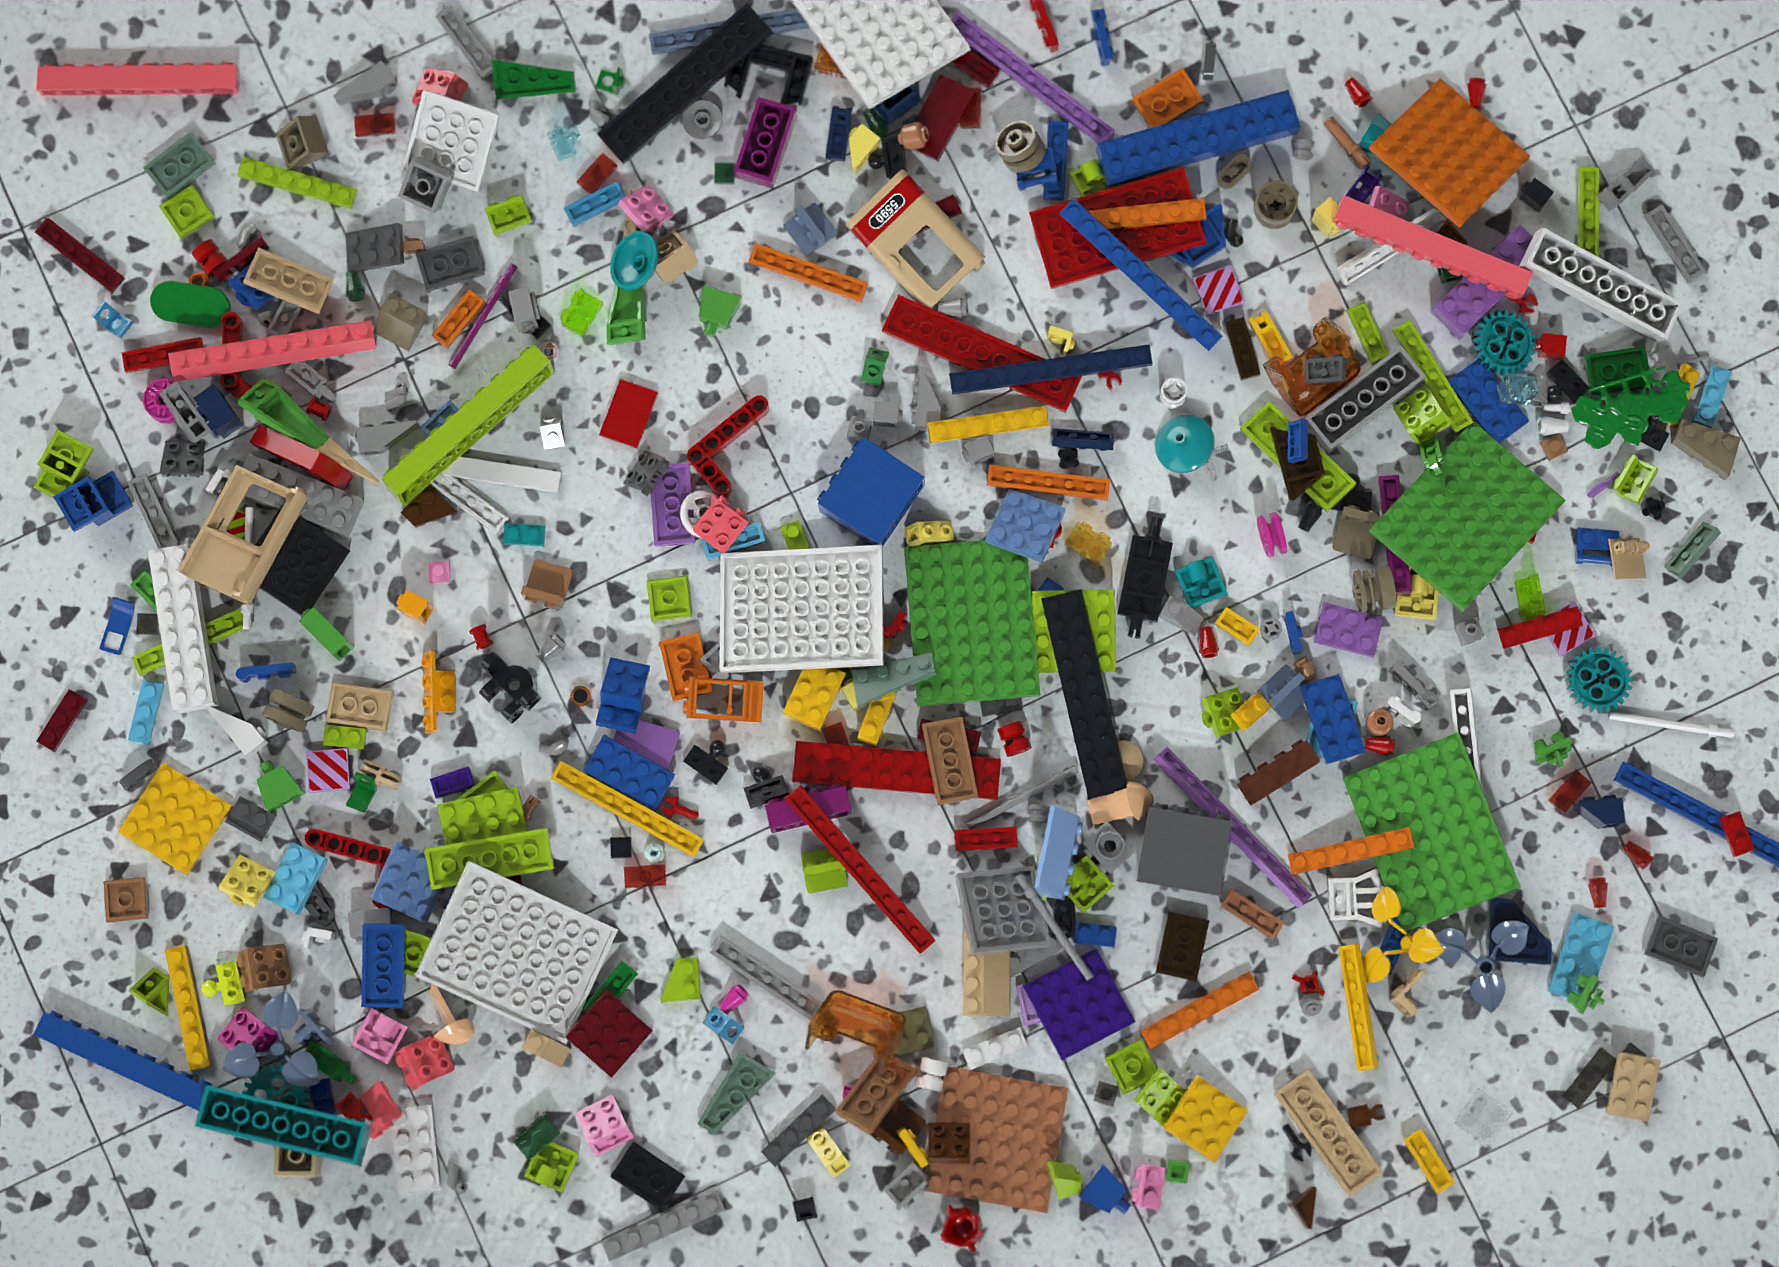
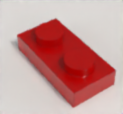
M1740 811L1719 818L1733 858L1755 850Z

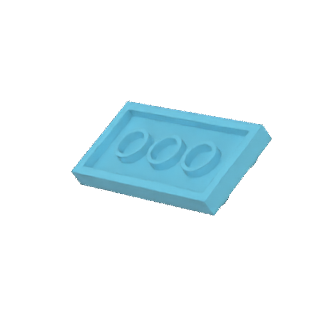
M1573 913L1548 992L1568 998L1572 991L1582 995L1584 989L1577 986L1576 982L1580 974L1590 977L1593 974L1598 977L1614 926L1578 913Z

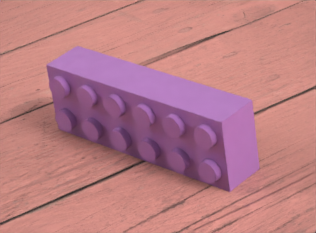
M1519 225L1489 255L1519 267L1533 237ZM1464 277L1433 307L1431 313L1452 334L1461 340L1505 298L1506 293L1499 290H1489L1486 287L1487 285L1480 282L1479 284L1468 281L1467 277Z

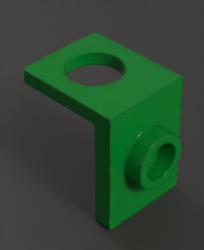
M618 67L616 73L601 69L595 88L618 95L620 88L624 87L626 79L622 68ZM606 76L613 78V83L609 87L602 84V79Z
M869 348L861 377L862 382L877 386L881 385L889 352ZM873 354H880L882 357H877Z
M355 772L356 786L346 802V806L365 813L377 788L374 778ZM361 779L368 781L370 784L365 783Z

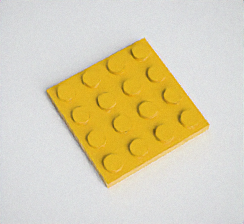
M163 762L118 832L188 876L233 806Z

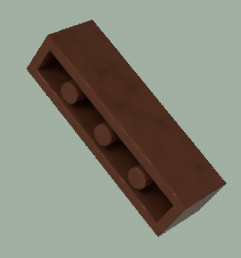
M1302 739L1291 745L1293 749L1285 753L1283 750L1275 755V761L1270 764L1266 761L1256 767L1258 770L1252 775L1247 773L1239 778L1240 783L1237 786L1250 806L1321 762L1307 740L1304 742Z

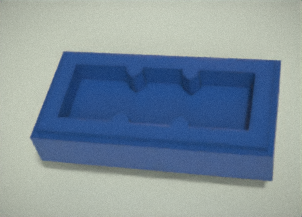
M1299 419L1289 422L1288 462L1296 463L1308 459V420Z
M1289 611L1285 613L1284 621L1292 654L1296 655L1302 652L1300 641L1302 630L1300 625H1296L1294 612Z

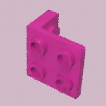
M242 1006L217 1040L229 1050L240 1043H251L255 1047L256 1054L268 1051L278 1038L276 1030L264 1024ZM263 1056L257 1057L258 1060L260 1061Z

